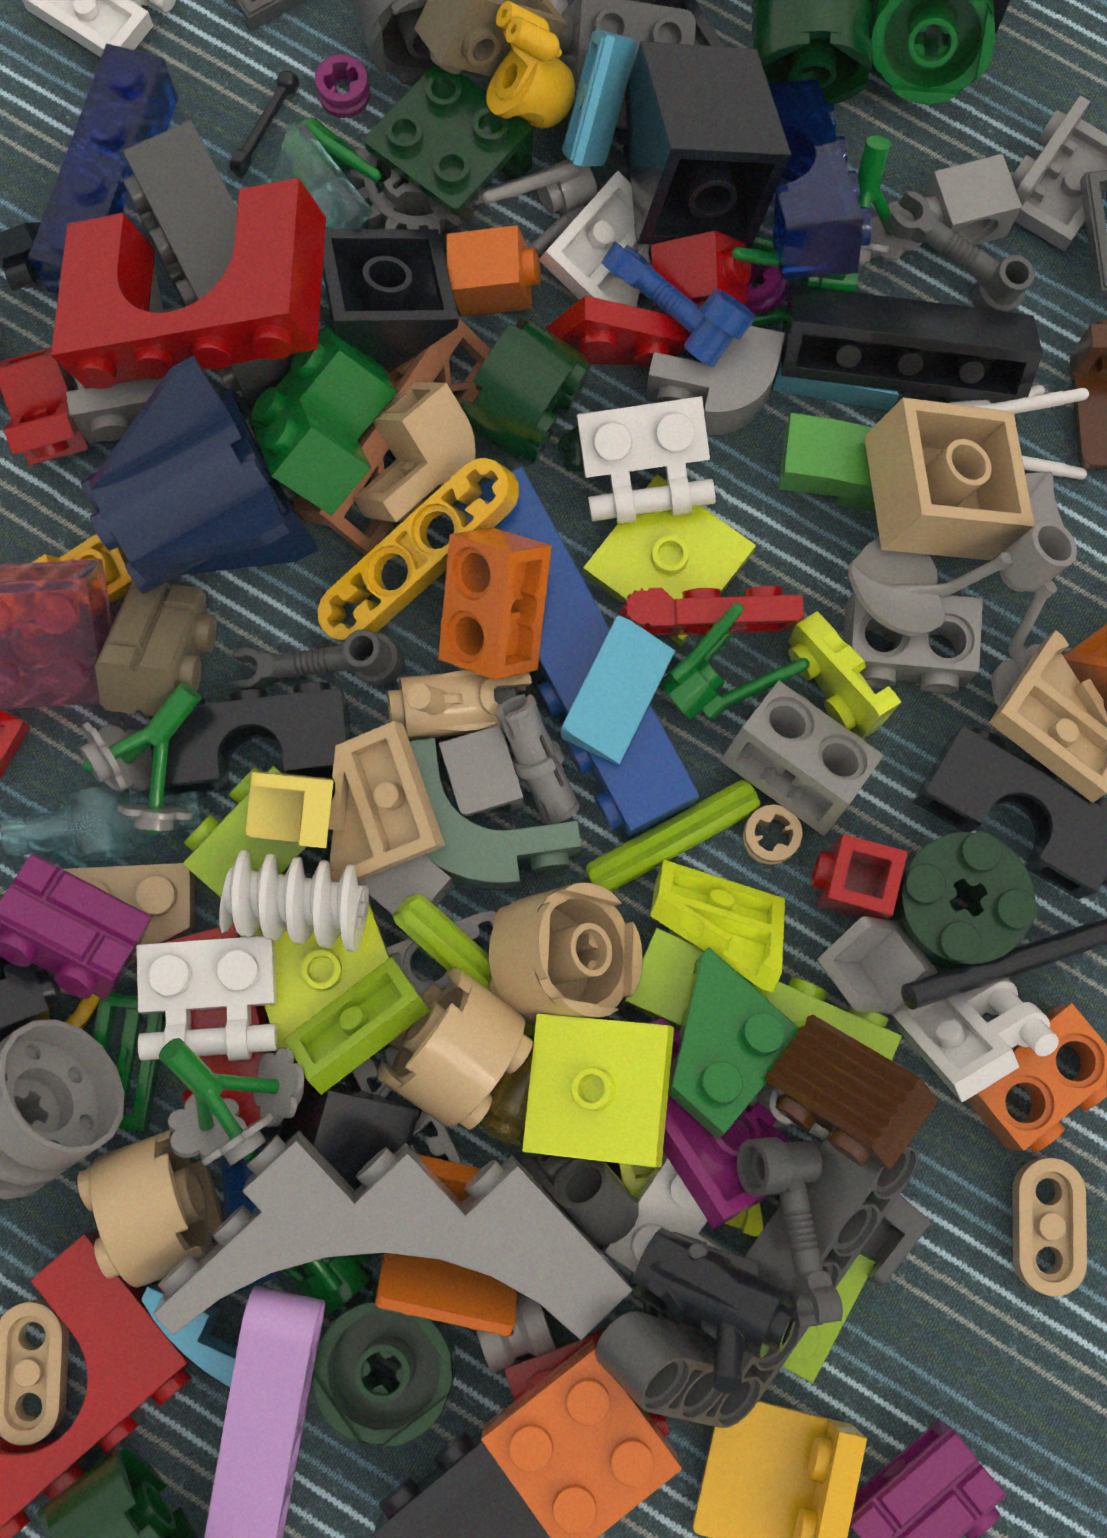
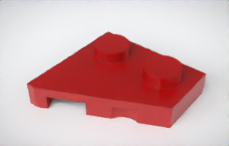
M586 295L545 328L585 354L584 360L590 364L639 365L648 368L651 366L654 352L676 357L686 350L684 344L691 335L686 328L668 314Z

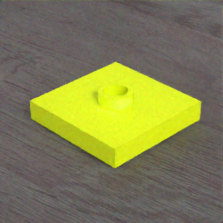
M657 474L647 488L665 486L667 481ZM702 506L692 507L691 514L672 516L671 510L636 515V522L616 525L583 567V575L621 603L628 600L627 596L629 594L632 595L634 590L640 591L641 588L647 591L649 588L661 587L673 599H683L682 592L695 588L720 589V594H722L754 553L756 545ZM689 635L668 637L682 646Z
M370 901L362 941L355 952H349L344 948L341 934L330 948H321L317 944L314 931L308 941L302 945L294 944L290 940L287 929L280 939L275 940L278 1004L264 1005L270 1024L276 1023L278 1048H288L284 1041L285 1037L390 958ZM259 927L254 935L249 937L263 936L261 927Z
M537 1014L522 1152L647 1167H662L674 1027L669 1025Z

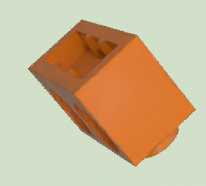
M496 528L450 534L446 560L447 570L443 613L440 625L439 660L493 680L538 670L552 545Z
M1073 1003L1053 1007L1045 1014L1050 1022L1049 1028L1057 1035L1059 1040L1054 1052L1047 1056H1039L1030 1047L1016 1045L1012 1050L1019 1068L967 1099V1102L1006 1150L1025 1151L1029 1147L1033 1153L1044 1149L1064 1132L1065 1128L1059 1121L1077 1106L1086 1111L1107 1097V1044ZM1064 1044L1071 1046L1077 1052L1080 1059L1079 1072L1072 1080L1065 1078L1059 1072L1056 1065L1057 1052ZM1016 1084L1023 1087L1031 1099V1110L1028 1116L1021 1122L1016 1121L1010 1116L1005 1104L1008 1091Z

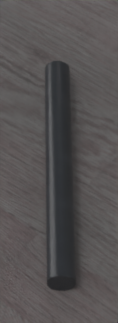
M1107 917L1015 947L1004 956L986 963L963 964L903 984L901 988L902 999L909 1009L915 1010L1107 945Z

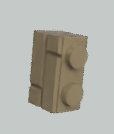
M134 582L130 585L95 665L100 705L106 711L135 714L137 710H141L146 716H154L180 682L198 691L201 679V659L199 656L201 652H212L217 630L215 615L207 614L206 593H203L200 587L172 584L171 588L168 589L162 584L143 594Z

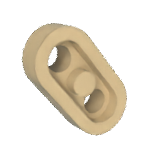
M1036 1158L1025 1163L1018 1170L1013 1181V1265L1017 1276L1028 1288L1048 1296H1063L1074 1291L1081 1284L1086 1274V1188L1080 1173L1071 1164L1056 1158ZM1046 1178L1052 1182L1055 1194L1049 1203L1043 1204L1036 1196V1187L1041 1180ZM1050 1247L1055 1254V1264L1049 1271L1042 1272L1037 1266L1036 1257L1042 1248Z
M31 1300L18 1304L9 1309L0 1319V1436L15 1445H30L47 1437L60 1425L66 1411L69 1329L48 1302L44 1300ZM31 1322H36L44 1328L45 1340L40 1347L31 1345L27 1340L26 1330ZM27 1393H34L41 1399L42 1411L38 1417L28 1415L23 1408V1399Z

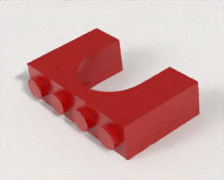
M299 177L239 189L234 249L225 273L217 284L196 302L184 308L163 313L150 312L155 249L124 213L67 224L51 356L85 389H106L117 383L147 378L163 379L170 368L193 355L202 369L217 370L224 369L230 366V364L265 358L283 359L290 354L317 350L326 216Z
M99 1231L83 1234L30 1280L78 1341L87 1366V1390L79 1415L61 1437L30 1445H15L0 1436V1538H13L31 1522L24 1509L41 1494L44 1493L51 1500L86 1472L78 1462L93 1448L99 1445L103 1452L107 1454L133 1432L139 1424L132 1414L151 1397L160 1407L192 1379L185 1369L192 1361L167 1338L141 1300L147 1286L133 1287L120 1275L108 1279L101 1272L94 1251L95 1240L100 1237Z

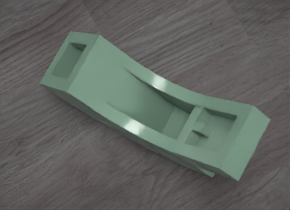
M435 738L409 741L446 845L425 854V856L451 877L453 881L486 890H521L519 864L531 863L532 872H546L569 867V857L580 856L581 841L578 821L504 831L487 829L464 818L451 805L444 793L439 752Z

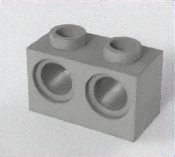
M853 591L845 606L843 641L850 645L865 661L866 668L860 671L870 687H892L896 685V681L921 683L920 689L925 692L938 694L954 693L959 691V687H965L979 673L983 598L955 595L939 596L945 610V621L943 624L929 634L907 636L896 633L878 623L864 609ZM870 629L884 631L892 640L893 651L880 652L873 649L866 641L865 631ZM931 635L946 637L954 646L955 657L943 658L935 654L929 645L928 637Z
M778 681L743 725L720 761L821 835L825 836L850 805L884 755L866 743L859 735L849 731L814 706L807 698L796 693L781 681Z

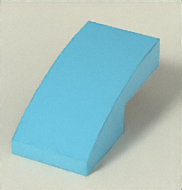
M160 1282L148 1286L141 1300L167 1338L203 1371L230 1387L237 1346L210 1334L221 1308L211 1305L181 1330L172 1335L153 1315L161 1297L165 1294L158 1286Z

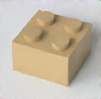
M903 397L864 436L881 550L993 560L1035 526L1014 412Z

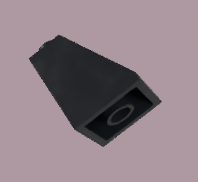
M641 41L625 90L634 228L637 244H656L717 231L744 242L745 248H751L791 157V152L757 49Z

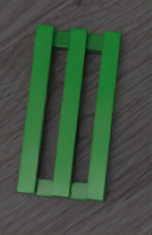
M111 993L106 1001L100 998L93 1038L103 1046L109 1055L117 1007L127 1008L117 1069L125 1092L123 1119L118 1128L149 1131L160 1059L141 1061L132 1116L125 1115L142 1013H138V996ZM166 1013L149 1014L146 1033L164 1032Z

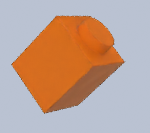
M518 225L447 234V270L455 304L462 317L532 309V286L540 285L541 282L540 261L537 249L535 247L528 248Z

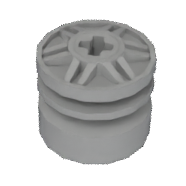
M56 1019L31 1021L12 1032L0 1042L1 1199L6 1200L30 1196L112 1139L123 1119L125 1092L118 1069L103 1046L79 1027Z

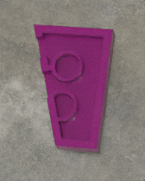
M660 1018V1019H658V1020H656V1021L650 1023V1024L669 1025V1026H671V1025H670L665 1019H663V1018ZM675 1028L671 1066L672 1061L677 1057L680 1045L679 1032ZM668 1095L663 1151L713 1229L771 1196L754 1197L749 1195L742 1187L737 1172V1155L744 1141L748 1139L777 1137L783 1143L791 1142L773 1126L777 1119L759 1102L754 1107L748 1105L725 1134L716 1139Z

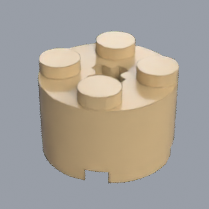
M576 883L518 899L510 905L500 908L494 916L493 930L489 943V966L492 976L490 991L522 1014L525 1022L536 1025L537 1014L592 1019L609 1016L618 1010L616 1007L624 997L632 996L639 984L643 962L640 935L634 922L625 923L622 915L615 907L622 904L620 900L608 889L593 883Z
M452 968L445 974L453 982L444 990L432 983L423 992L421 997L431 1011L388 1043L398 1050L392 1067L381 1060L377 1077L382 1083L442 1125L451 1127L459 1123L470 1130L479 1124L488 1112L492 1103L490 1092L499 1082L505 1071L508 1074H512L524 1063L532 1049L533 1040L523 1034L525 1018L522 1014L461 969Z
M171 1130L100 1155L95 1158L91 1168L83 1170L78 1174L77 1185L80 1197L86 1208L93 1211L100 1237L95 1240L94 1244L95 1257L101 1272L108 1279L120 1275L131 1286L142 1287L163 1279L188 1255L191 1254L199 1262L215 1247L211 1246V1236L223 1223L210 1172L201 1160L191 1163L189 1158L179 1157L172 1151L170 1139L173 1132Z

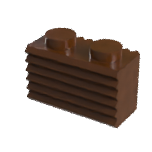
M810 1015L806 1018L805 1026L798 1029L797 1037L790 1040L789 1047L782 1051L781 1058L774 1061L773 1069L766 1072L765 1081L781 1098L775 1106L780 1113L807 1132H810L815 1123L825 1128L832 1134L828 1142L845 1157L862 1167L870 1157L886 1169L891 1170L938 1103V1100L922 1078L815 1015Z

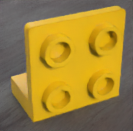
M759 1400L750 1413L739 1423L728 1428L713 1426L692 1522L694 1532L710 1538H847L867 1438L853 1424Z

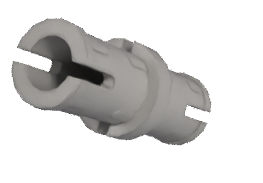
M525 694L504 701L497 707L495 715L512 747L511 749L515 756L512 760L515 772L529 786L542 821L544 823L550 821L551 824H556L571 818L579 810L580 804L572 787H570L561 764L564 761L563 751L559 743L551 740L549 733H547L535 698L532 695L525 697Z

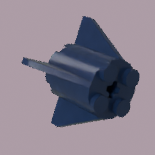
M194 355L169 369L101 468L81 481L85 495L97 511L90 516L95 532L108 550L111 551L120 546L128 558L125 561L126 569L136 587L143 594L179 575L297 562L318 550L312 536L287 500L279 481L271 477L263 460L264 457L259 444L249 430L237 397L231 389L219 395Z

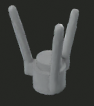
M565 159L537 173L484 188L479 192V200L474 202L476 205L481 203L489 204L537 189L538 196L549 213L552 214L556 211L562 213V216L528 246V248L535 247L539 255L585 208L584 204L590 202L598 193L596 181L589 166H577L568 159Z

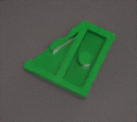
M708 947L695 962L693 973L696 976L689 1006L684 1011L678 1035L680 1045L677 1057L672 1061L668 1095L718 1139L725 1134L767 1083L765 1081L766 1072L773 1069L774 1061L781 1058L782 1051L789 1047L790 1040L797 1037L799 1027Z

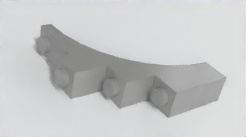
M297 1131L286 1143L278 1135L274 1136L255 1153L253 1159L246 1163V1166L253 1174L247 1178L242 1191L257 1208L250 1212L244 1204L240 1206L213 1232L212 1236L218 1244L206 1256L197 1262L191 1254L188 1255L163 1278L158 1286L165 1294L161 1297L153 1315L174 1335L219 1299L270 1273L326 1257L372 1253H391L440 1259L492 1276L542 1305L580 1340L601 1322L632 1291V1288L616 1266L513 1155L501 1166L496 1160H492L482 1167L465 1186L469 1196L461 1202L407 1143L395 1154L387 1147L378 1152L356 1175V1178L362 1185L354 1190L300 1131Z

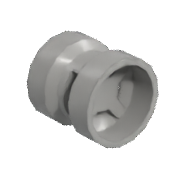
M518 1291L516 1319L513 1328L514 1334L503 1336L485 1331H477L481 1348L491 1373L511 1367L515 1357L530 1353L539 1357L556 1351V1345L544 1307Z

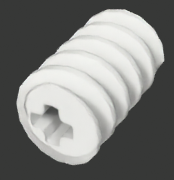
M242 849L225 879L219 910L221 933L228 931L234 923L236 932L241 936H252L261 927L263 936L268 940L275 941L280 939L287 929L290 940L294 944L302 945L308 941L314 931L317 944L321 948L332 947L341 934L344 948L349 952H355L360 946L365 930L369 905V887L367 884L365 886L358 885L355 865L352 864L346 866L339 882L331 880L329 863L324 860L320 861L313 877L306 878L302 857H294L286 874H279L277 858L274 853L266 855L259 871L252 870L249 850Z

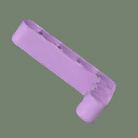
M254 1286L244 1312L204 1538H283L324 1317V1300L260 1286Z

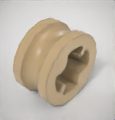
M776 804L763 806L754 811L744 825L742 833L743 846L748 855L758 863L768 866L781 864L790 859L799 848L803 836L802 826L797 816L783 806ZM772 820H777L785 826L781 835H789L788 846L778 843L772 851L765 850L759 845L763 836H755L756 825L767 827Z

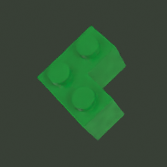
M327 325L318 334L317 350L294 354L289 372L276 388L270 387L260 395L253 407L252 418L249 421L271 477L332 516L371 469L358 439L395 396L397 391L383 366L365 355Z

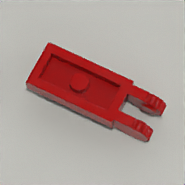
M780 586L752 587L745 590V597H721L720 589L695 588L682 592L683 599H673L661 587L649 588L647 591L641 588L640 591L634 590L632 595L629 594L627 596L628 600H625L622 604L623 608H620L618 611L620 616L631 620L653 636L706 635L734 603L742 604L744 609L726 634L788 632L804 617L803 595H783V588Z

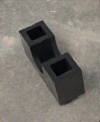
M308 682L294 686L293 694L268 696V692L265 690L249 689L230 694V701L205 704V699L202 698L169 740L164 795L169 798L230 790L229 763L234 751L245 741L261 737L272 739L281 745L283 766L286 774L332 778L335 746L352 739L348 702L342 689H331V684L326 682ZM151 745L152 761H153L154 745Z
M962 726L948 739L912 802L962 832H971L982 825L990 809L995 804L1015 806L1030 818L1035 830L1034 846L1024 863L1026 869L1077 900L1098 892L1107 875V800L1100 797L1092 803L1083 795L1062 784V779L1042 763L1034 760L1026 763L1005 751L1007 748L1006 743L995 734L981 728H973L971 731Z

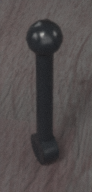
M285 70L277 76V90L242 149L238 148L231 157L229 167L232 172L241 176L246 174L251 164L253 152L287 95L293 94L298 90L299 78L293 71Z

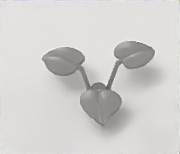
M1052 472L1025 474L1035 526L994 560L950 582L937 584L938 572L930 555L881 550L880 538L866 545L848 565V576L851 586L864 609L881 625L896 633L907 636L926 635L943 624L945 621V610L939 596L951 595L997 571L1000 572L1003 582L1012 590L1017 592L1034 591L1036 594L1008 647L1012 660L1000 663L992 674L993 696L998 708L1040 646V644H1034L1025 650L1023 649L1024 642L1047 598L1057 591V587L1052 579L1070 566L1077 556L1075 540L1064 527L1056 505Z

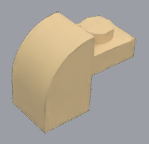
M414 382L385 406L375 418L373 424L393 453L396 461L358 492L353 499L366 518L402 522L465 464L475 459V439L471 424L447 383Z

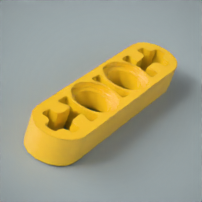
M487 458L474 459L465 464L326 591L320 599L317 609L318 621L322 630L329 637L345 641L351 633L357 630H368L372 633H377L447 570L446 560L449 543L442 548L434 549L427 540V530L432 520L439 515L447 514L451 517L454 524V533L494 528L516 506L519 497V483L514 473L502 464ZM483 477L496 481L492 485V490L496 496L491 502L478 498L482 494V489L478 483ZM456 500L468 505L465 511L474 516L471 522L463 511L454 506ZM401 556L408 568L406 581L396 590H388L382 581L383 567L389 559ZM373 594L381 600V603L367 600V598ZM346 602L358 605L353 611V616L357 621L354 626L341 623L347 615L343 608Z

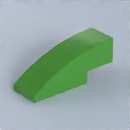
M791 413L784 431L778 489L836 496L835 505L875 510L864 436L873 427L836 419Z

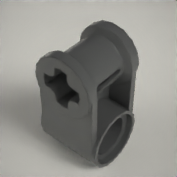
M527 1154L520 1160L541 1187L596 1244L607 1245L615 1243L625 1237L634 1227L638 1218L639 1205L635 1197L608 1166L609 1162L538 1154L535 1157Z

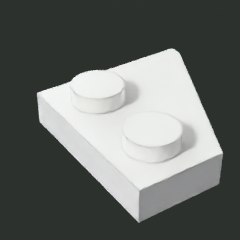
M617 171L539 258V261L579 300L586 295L633 307L637 306L640 291L613 274L601 263L614 241L623 248L629 245L640 253L648 263L651 262L649 258L650 244H637L631 183Z

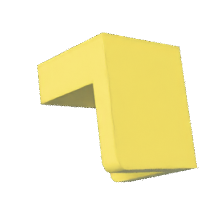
M251 771L246 835L251 838L298 842L299 846L326 848L333 780L329 778Z

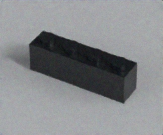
M791 284L781 331L785 333L781 349V376L964 400H989L990 403L1028 397L1043 354L1034 315Z

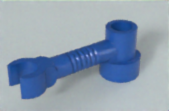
M614 241L601 261L609 271L623 279L630 286L641 291L686 328L691 335L684 344L685 349L698 360L711 367L715 366L734 338L741 339L756 318L745 305L718 288L713 290L702 308H700L657 273L654 267L629 245L623 248Z

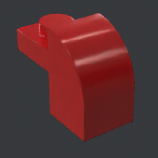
M52 347L0 361V390L11 420L4 429V433L12 454L24 452L28 466L89 449V443L69 415L66 392L76 390L72 376L51 356Z

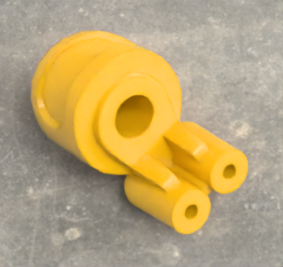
M505 1L497 12L496 24L504 29L503 35L506 41L511 44L512 50L500 63L491 79L486 93L487 105L492 113L504 119L518 116L528 121L532 126L542 129L550 128L560 123L573 106L576 85L571 69L558 59L562 55V50L560 49L557 36L550 32L548 22L543 17L511 1Z

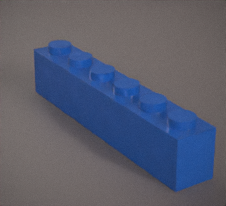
M521 466L511 471L519 483V497L516 506L494 528L552 545L538 672L543 682L536 685V690L551 719L562 716L565 721L610 628ZM496 481L480 486L482 494L478 498L491 502L496 496L492 490V485ZM456 500V507L463 511L471 522L474 516L465 511L468 505ZM451 524V529H452L453 533H454V524ZM649 704L620 766L565 741L567 750L581 775L591 771L602 793L594 796V799L607 826L611 831L621 827L627 840L650 830L695 805L700 796L651 704Z

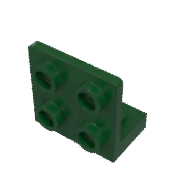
M434 63L365 136L364 142L367 151L451 214L458 215L498 172L501 171L513 180L525 176L532 168L533 126L518 116L504 119L495 115L487 105L486 91L464 75L447 72Z

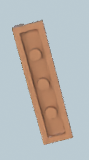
M459 318L457 329L391 372L386 371L397 391L390 402L414 382H434L436 379L438 383H447L451 391H457L455 398L460 405L463 399L473 403L480 391L476 390V384L472 381L491 349ZM458 344H460L477 360V363L464 382L451 383L449 358ZM373 422L358 439L371 469L333 515H329L300 495L292 506L295 512L309 523L327 525L363 555H367L379 544L394 524V522L373 519L363 534L344 518L354 502L353 497L367 486L365 484L371 477L372 481L384 471L383 457L389 450V447Z

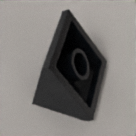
M325 229L322 273L333 330L365 355L383 366L387 372H391L457 329L459 317L438 229Z
M304 1075L302 1098L297 1105L294 1116L284 1119L279 1137L286 1143L297 1131H300L346 1182L356 1190L362 1185L356 1178V1175L378 1152L387 1147L395 1154L405 1143L410 1146L420 1109L341 1083H336L321 1095L307 1081Z

